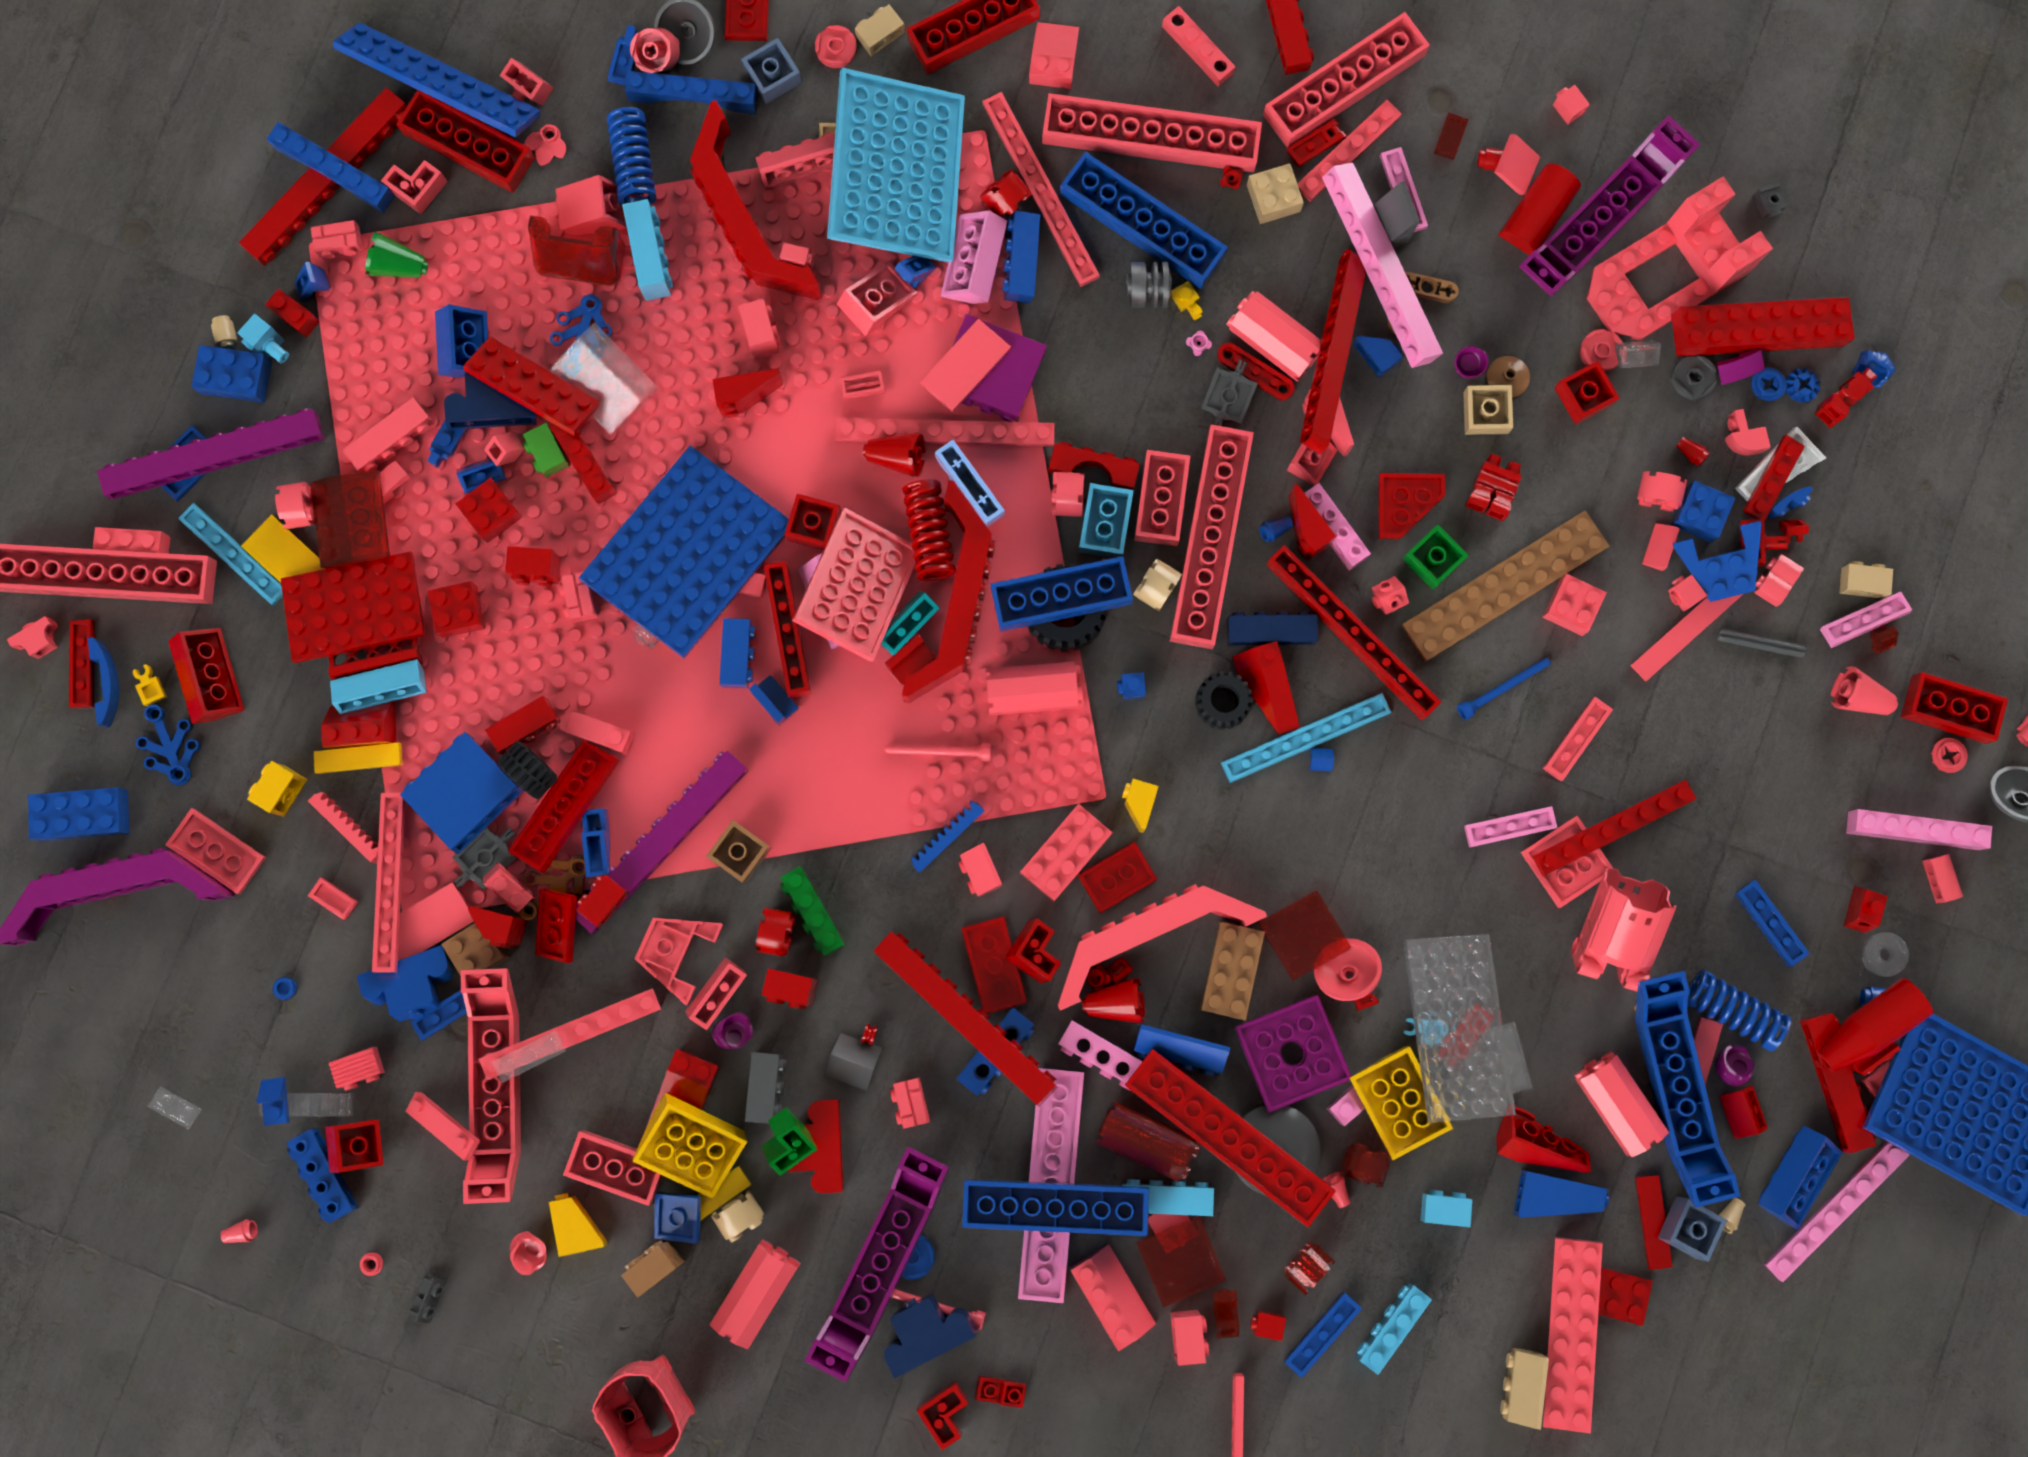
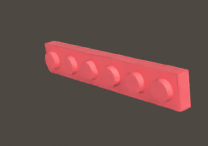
M1386 100L1297 183L1300 193L1311 202L1326 188L1322 177L1333 166L1354 162L1401 118L1402 113Z

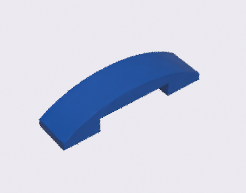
M91 637L88 638L90 660L100 665L103 702L95 703L97 725L107 728L111 726L118 707V674L114 661L105 645L100 640Z

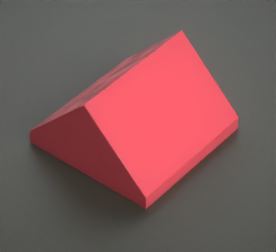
M1330 442L1323 453H1318L1301 444L1287 471L1315 486L1321 480L1337 449Z

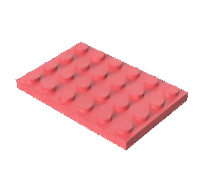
M844 507L792 621L872 662L876 657L916 564L913 558L915 551L912 549L911 543Z

